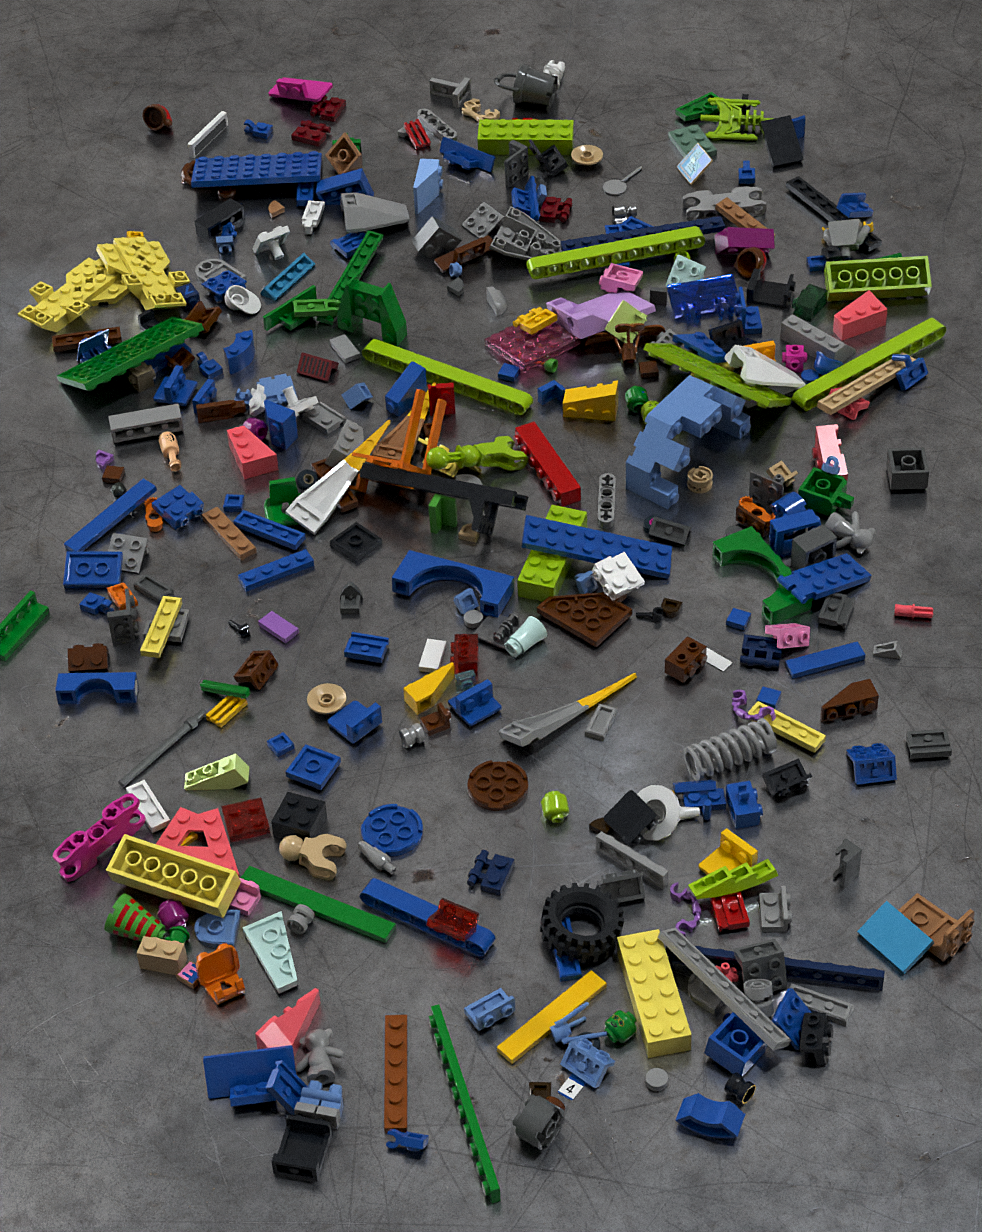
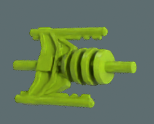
M714 97L709 98L708 102L711 105H717L720 116L701 115L700 121L719 122L714 132L706 133L707 138L710 140L756 141L758 137L755 134L747 135L744 133L741 135L737 133L740 131L741 125H745V130L747 131L750 125L752 126V131H755L756 126H760L759 123L761 121L774 118H764V111H761V115H757V110H754L753 115H749V110H746V115H742L740 107H743V105L746 107H757L760 104L759 100Z

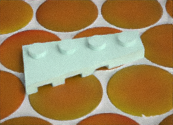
M282 911L243 927L244 935L278 994L298 986Z

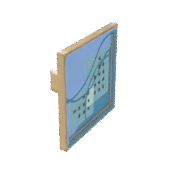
M697 143L677 165V168L692 185L713 160L702 146Z

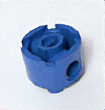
M790 492L770 505L775 518L807 511L804 507L806 502L796 492ZM793 531V532H789V533H785V534H786L787 536H790V535L794 534V533L797 532V531Z

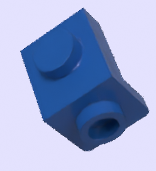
M555 380L537 388L538 402L541 405L555 398L563 403L565 388Z

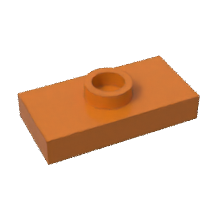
M124 582L107 588L108 595L119 610H126L125 589L128 587ZM134 596L135 606H132V608L138 606V601H137V599L135 598V596Z

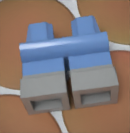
M311 1080L307 1088H302L300 1101L296 1103L294 1108L295 1115L315 1120L323 1119L331 1123L332 1129L338 1130L344 1107L342 1086L332 1084L328 1092L322 1090V1083Z

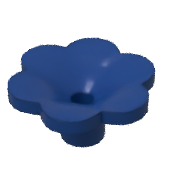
M231 222L223 226L221 236H233L234 238L237 236V232L234 231L235 227Z

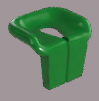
M295 477L269 481V498L264 502L266 519L287 527L299 525L291 517L282 513L283 503L287 502L290 506L301 495V493H298Z

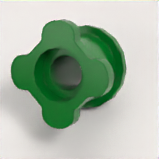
M176 926L170 928V936L165 937L164 940L179 941L185 944L189 940L190 934L186 928Z

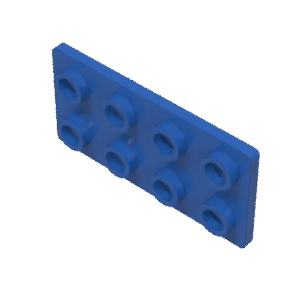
M288 1045L204 1056L203 1064L208 1098L230 1096L231 1107L276 1101L266 1089V1085L272 1070L276 1068V1061L283 1060L296 1074L293 1046Z

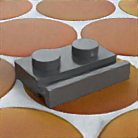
M840 593L826 596L818 617V623L836 627L840 625L845 629L855 603V597L848 598L847 595Z
M947 729L906 732L911 759L952 755Z

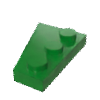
M713 92L705 94L676 108L675 114L684 121L701 118V115L720 114L717 105H711L708 102L709 98L718 96Z

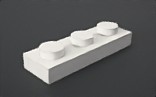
M145 780L126 787L127 794L132 793L139 799L138 810L145 815V822L152 833L169 825V817Z

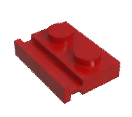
M454 382L436 384V386L428 384L430 416H433L435 413L438 399L447 402L444 415L456 414Z
M741 891L709 898L719 932L727 928L728 930L749 927L750 921Z

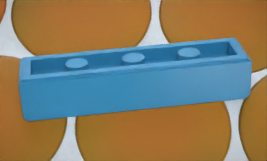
M302 253L265 286L260 294L274 301L277 300L307 273L315 263L305 253Z

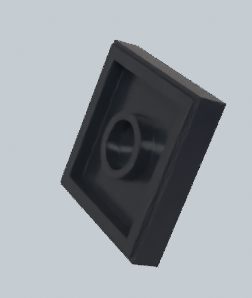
M357 522L330 540V546L355 563L382 544L380 537Z

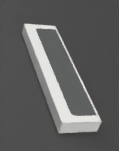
M221 111L187 144L189 157L195 158L228 126L226 112Z

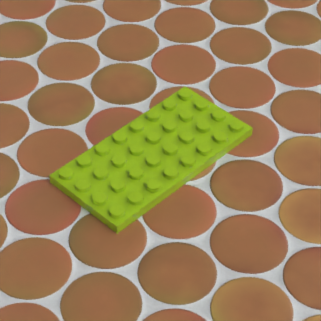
M646 343L643 349L649 352L648 355L658 359L660 357L668 365H678L679 370L687 373L689 371L693 372L695 377L702 380L704 378L708 379L710 384L714 386H724L727 392L732 394L739 393L741 398L747 401L754 400L757 402L756 405L762 408H778V406H788L792 402V398L759 384H755V386L747 385L739 374L671 343Z

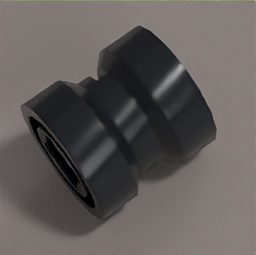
M734 1073L728 1079L724 1091L729 1095H735L739 1102L745 1104L753 1096L756 1085L750 1081L746 1082L739 1073Z

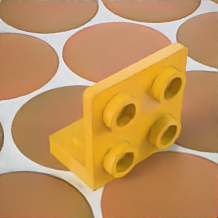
M726 828L721 832L720 847L699 863L698 868L708 875L724 866L729 871L746 862L752 867L757 864L758 850Z

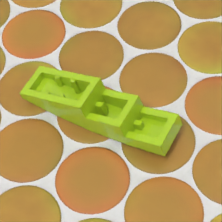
M766 859L752 867L746 862L730 871L724 866L688 886L696 899L713 898L757 886L777 877L778 873L769 859Z

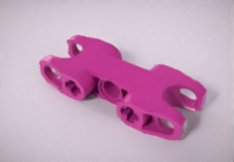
M132 793L125 794L110 803L102 811L103 818L85 832L76 831L71 834L54 851L52 857L61 866L60 876L67 882L74 881L96 866L98 862L97 857L114 843L119 844L124 834L133 836L144 825L146 817L138 810L140 801ZM128 800L134 801L133 804L130 805L129 807H127V808H124V807H123V804H124L126 801H128ZM133 817L140 818L136 823L129 822ZM62 852L70 853L65 858H59V855ZM71 867H76V871L73 874H65Z

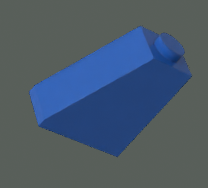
M413 361L407 366L385 395L386 410L401 416L413 406L416 389L427 392L426 368Z

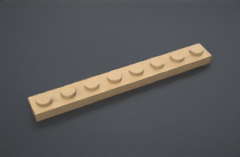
M910 356L912 362L916 360ZM892 359L819 400L817 408L830 415L836 413L894 379L896 374L906 367L905 362L893 361Z

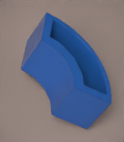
M252 330L235 334L236 339L234 343L223 348L225 364L230 375L246 368L255 356Z
M697 1093L683 1099L675 1121L689 1130L705 1136L734 1138L738 1137L745 1113L730 1101H713Z

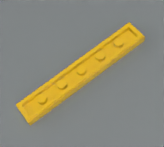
M592 970L589 971L499 1044L497 1052L511 1064H514L551 1033L550 1027L555 1025L554 1022L562 1019L585 1002L592 1000L607 987V983Z

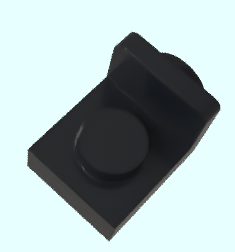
M152 309L138 315L139 327L142 331L160 323L155 318Z

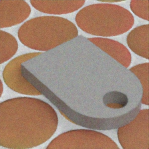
M220 259L204 260L195 269L196 278L201 283L228 270L247 281L245 274Z

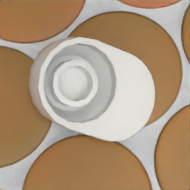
M230 286L225 293V304L232 310L256 314L261 308L259 298L242 286Z

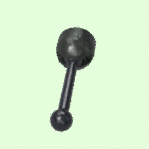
M121 482L111 487V492L116 498H120L127 492L126 487ZM133 510L131 512L132 517H137L138 511Z

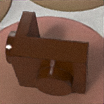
M183 346L172 358L167 354L164 356L168 360L167 365L172 370L176 365L183 367L184 371L195 359Z

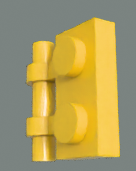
M541 307L529 310V313L518 316L513 321L514 327L520 326V329L532 335L558 319L557 314L548 309L543 310Z

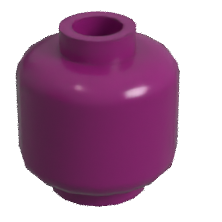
M248 418L242 425L261 441L267 436L268 426L260 419Z
M173 899L163 902L159 906L157 913L159 920L168 931L176 926L185 928L189 918V914L181 901Z

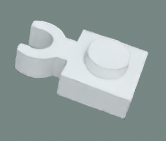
M257 384V390L251 389L253 397L249 400V414L254 417L265 410L264 400L266 399V394H264V386Z

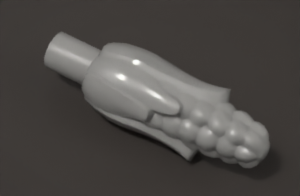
M360 841L357 847L377 869L386 870L390 874L395 873L396 867L390 863L391 859L387 854L367 842Z

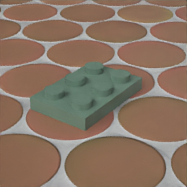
M691 125L668 132L669 139L684 158L697 143L702 146L710 157L717 155V149L698 125Z

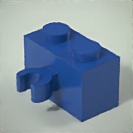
M750 781L726 784L725 798L735 829L760 825V816H763L762 805L757 803L758 795L756 788H752Z

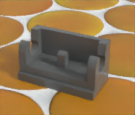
M846 838L836 849V856L841 853L840 866L833 874L834 880L838 876L843 875V879L840 882V887L843 889L859 877L862 849Z

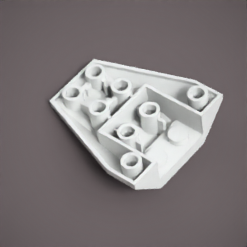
M734 345L725 355L724 359L730 367H743L740 377L747 385L755 386V384L788 386L792 388L806 385L795 372L751 347Z

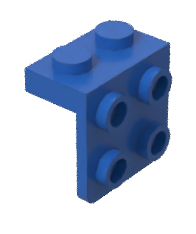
M352 701L330 717L328 725L354 744L382 723L381 706L375 702L366 708L358 701Z

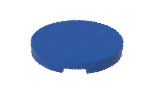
M387 804L369 812V815L361 825V836L364 842L376 847L388 856H399L410 852L420 843L423 836V824L420 816L413 809H407L398 806V804Z

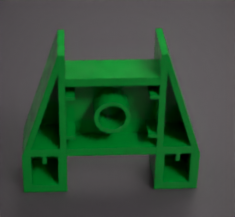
M356 273L344 289L337 312L338 328L354 332L363 321V318L381 323L383 342L398 346L407 336V325L391 283L381 288L359 281V273Z

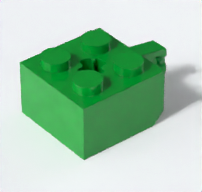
M813 467L798 489V494L806 502L804 506L806 509H812L829 517L838 507L850 510L854 504V497L846 494L847 481L844 477L824 472Z

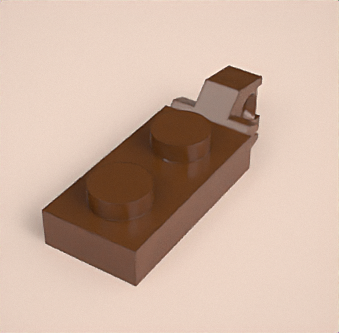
M226 400L196 405L198 423L231 419L237 413L246 412L244 400Z

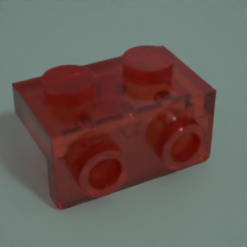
M442 898L439 901L438 910L427 919L426 926L433 928L436 932L450 935L456 940L465 941L476 932L479 913Z

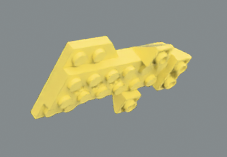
M145 237L114 238L113 244H97L96 251L106 269L113 273L117 271L123 274L121 278L126 287L141 301L146 311L149 309H177L186 306L185 299L181 293H176V288L190 283V280L185 271L169 272L167 277L164 270L169 267L170 260L159 241L147 242Z
M87 258L66 274V284L55 292L52 286L42 281L29 289L30 294L37 301L38 305L35 307L28 305L17 314L19 317L43 329L57 333L91 306H97L100 302L115 304L131 291L126 287L121 278L122 273L108 271L101 258L96 261Z

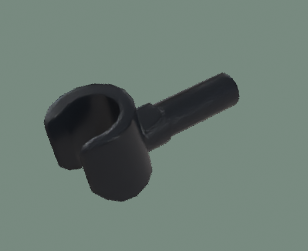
M655 607L653 612H636V617H648L654 622H659L662 619L663 609Z
M232 620L228 621L237 630L240 637L251 634L247 623L239 625Z

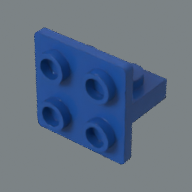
M176 365L170 377H164L153 399L156 402L186 406L197 387V381L186 380L183 367Z
M488 679L448 700V705L469 726L475 725L502 709L501 705L493 697V686Z
M788 988L771 1021L791 1039L790 1043L795 1050H800L804 1013L812 1012L794 989Z

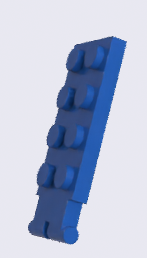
M846 553L792 571L789 576L784 577L780 575L777 581L804 604L810 598L816 600L869 582L872 575Z

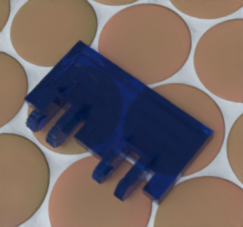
M733 274L667 286L674 318H681L683 310L686 321H691L689 309L693 308L697 320L701 319V314L715 311V304L721 316L724 315L722 303H726L729 314H733L734 308L738 305L735 300V294L738 291Z

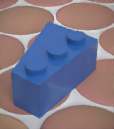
M362 168L317 181L316 194L320 201L325 202V205H340L342 193H361L374 197V192Z

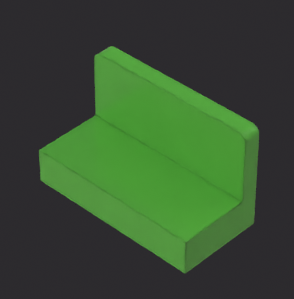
M435 493L428 505L430 532L438 534L443 524L452 527L457 526V505L455 498Z

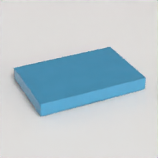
M888 901L857 931L861 937L904 974L934 944V941Z

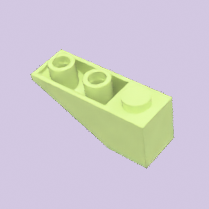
M235 753L186 773L184 789H233L248 783L249 766Z

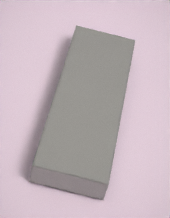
M791 983L789 988L794 989L812 1013H826L828 1020L847 1025L854 1009L853 1004Z

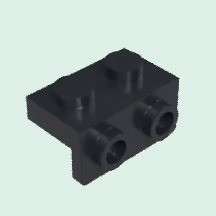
M799 758L761 775L772 797L776 795L783 797L789 794L791 789L795 787L798 790L809 785L808 781L812 778L811 773L806 774Z
M804 1013L800 1051L813 1052L817 1065H826L827 1056L831 1055L829 1038H833V1025L829 1024L826 1013Z

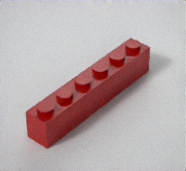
M531 422L516 427L515 436H513L515 445L519 446L521 451L526 454L530 466L534 467L538 478L543 480L545 488L550 490L554 501H557L561 507L581 501L580 485L537 424Z

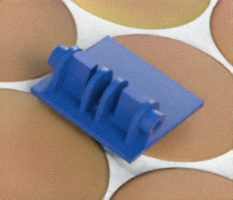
M228 270L223 271L216 277L209 278L201 285L216 294L214 296L216 302H223L225 293L230 286L239 285L246 288L244 283L247 281Z
M109 329L99 331L90 338L82 339L78 344L77 361L80 360V363L112 348L110 345L107 346Z

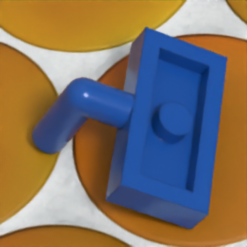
M892 355L893 361L905 362L906 365L905 368L896 374L901 390H907L929 374L924 358H917L912 362L909 355Z
M723 788L683 792L684 807H699L705 820L711 818V810L726 809Z

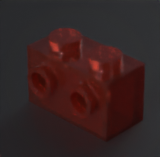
M455 634V640L451 642V654H454V656H450V663H454L455 676H478V634Z

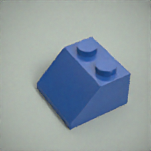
M265 399V416L271 444L287 450L298 438L295 411Z

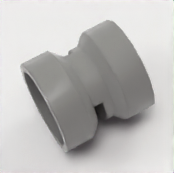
M419 723L413 724L411 728L399 730V736L405 748L412 747L415 742L422 743L425 741V735Z
M299 904L293 911L294 915H291L287 920L286 925L294 933L304 934L308 928V923H311L315 914L308 906Z

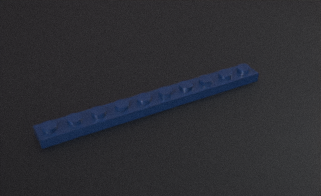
M718 216L560 241V247L563 252L693 226L699 227L704 235L724 230L725 224L722 217Z
M666 946L665 950L669 963L685 965ZM695 946L715 966L721 967L722 963H728L730 968L734 967L737 972L742 973V968L734 956V951ZM784 957L786 978L883 990L884 970Z

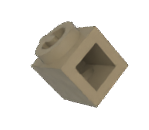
M143 361L140 366L128 369V380L139 393L155 386L154 379H156V374L151 364L147 365Z

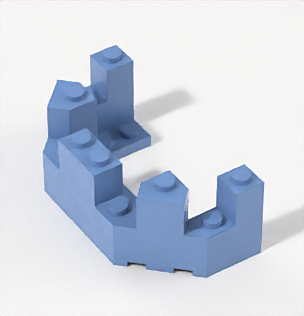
M689 375L647 414L644 421L647 423L643 432H639L634 443L636 449L633 455H629L626 460V489L666 509L675 504L679 499L678 485L661 478L660 465L679 472L690 462V448L672 439L677 434H680L682 430L701 438L710 431L712 426L740 439L751 428L750 416L741 412L746 400Z

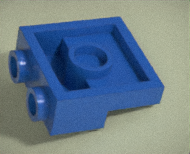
M179 485L152 502V508L176 530L181 526H185L194 517H199L204 511V502L193 492L188 493Z

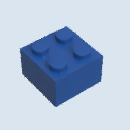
M732 1012L708 1038L704 1054L731 1073H739L744 1076L766 1052L767 1044Z

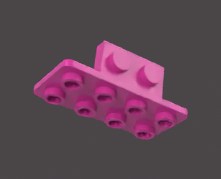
M284 77L276 81V85L268 94L275 98L319 102L330 91L333 84L330 82Z

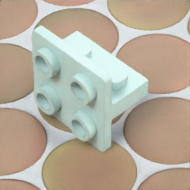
M677 255L666 286L694 298L699 286L707 287L709 281L704 279L706 266L684 256Z

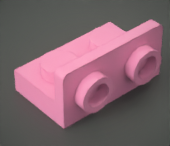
M797 623L765 626V633L773 635V638L777 639V648L809 646V626Z
M240 878L241 883L228 909L240 910L241 914L249 917L261 899L260 888L255 882Z

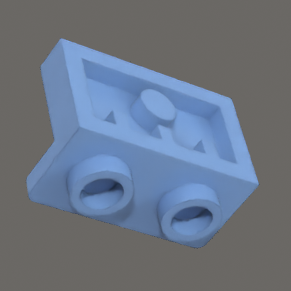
M580 1038L570 1041L560 1065L592 1087L597 1088L600 1086L608 1067L614 1066L615 1060L610 1058L607 1052L592 1046L591 1041Z

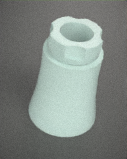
M529 616L523 625L509 637L504 647L511 656L516 658L534 644L546 638L547 631L537 618Z

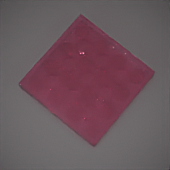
M556 322L532 335L520 329V326L514 327L512 325L484 339L486 346L523 371H527L581 344L578 337L569 333Z

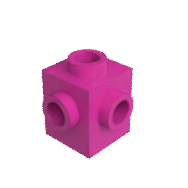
M786 345V352H782V363H785V367L795 373H802L803 364L807 363V352H804V345Z

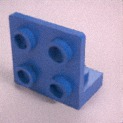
M739 287L738 293L735 294L736 304H738L735 307V317H737V320L742 321L744 334L762 333V324L758 306L746 307L743 288Z
M882 743L872 744L871 747L858 745L846 750L847 755L854 763L856 784L897 780L895 755L886 745Z

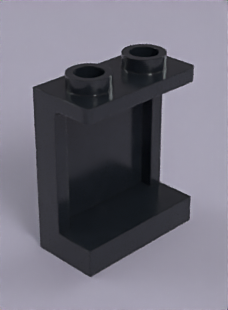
M287 1115L285 1119L286 1129L278 1153H274L271 1160L273 1173L318 1181L332 1137L331 1123L323 1119L315 1120L301 1115Z

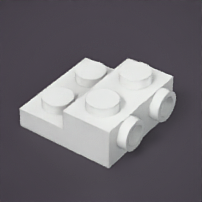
M625 552L613 558L609 556L595 563L592 569L594 578L600 582L604 593L612 601L643 586L645 583Z

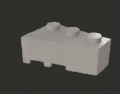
M347 419L331 448L325 464L334 468L364 442L363 428Z

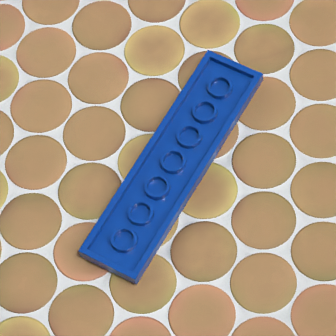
M530 515L525 517L522 548L591 563H597L609 556L613 558L625 552L639 573L668 579L670 576L672 546Z

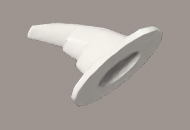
M651 785L643 788L637 794L661 817L658 820V825L652 831L648 830L643 835L646 840L659 841L664 839L676 829L680 820L700 816L699 807H681L673 791L665 786Z

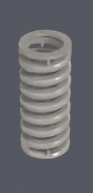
M760 718L757 722H749L747 726L741 725L738 729H731L728 733L723 732L718 737L712 736L709 741L702 740L699 744L694 743L686 746L683 749V756L686 767L693 779L700 781L704 778V773L707 776H713L714 769L716 772L721 773L724 770V766L727 769H731L733 762L736 765H741L743 759L749 762L752 760L753 755L756 758H760L762 752L765 754L773 753L776 751L777 743L770 724L766 719Z

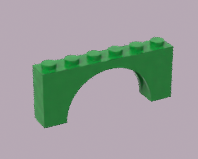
M752 526L713 541L712 555L721 566L734 563L756 565L770 572L776 580L780 575L786 577L792 573L791 569L782 562L780 556L774 553L771 546L762 539L760 533L756 532ZM778 582L779 587L771 596L762 600V615L771 625H775L811 610L813 598L808 599L806 603L802 604L791 594V591H788Z

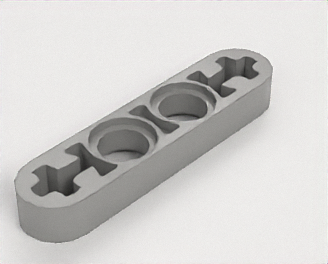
M426 108L417 111V119H419L420 123L441 141L443 137L457 141V132L432 111Z
M611 473L602 474L599 478L598 526L603 529H609L614 526L616 478ZM604 493H610V494H612V495H610V496H604L603 494H604ZM607 505V506H610L611 508H609V509H604V508H602V507Z

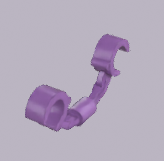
M733 691L732 706L737 716L744 720L758 721V719L770 714L772 721L775 720L774 708L770 706L760 708L758 714L748 715L746 711L738 708L747 702L745 691Z
M677 882L670 887L671 898L678 902L684 899L691 900L693 903L692 911L695 917L694 920L689 922L682 919L676 924L675 928L679 931L685 928L692 933V929L696 927V923L700 920L701 907L698 900L692 896V893L687 891V888L682 893L675 892L679 886ZM680 931L686 937V933Z

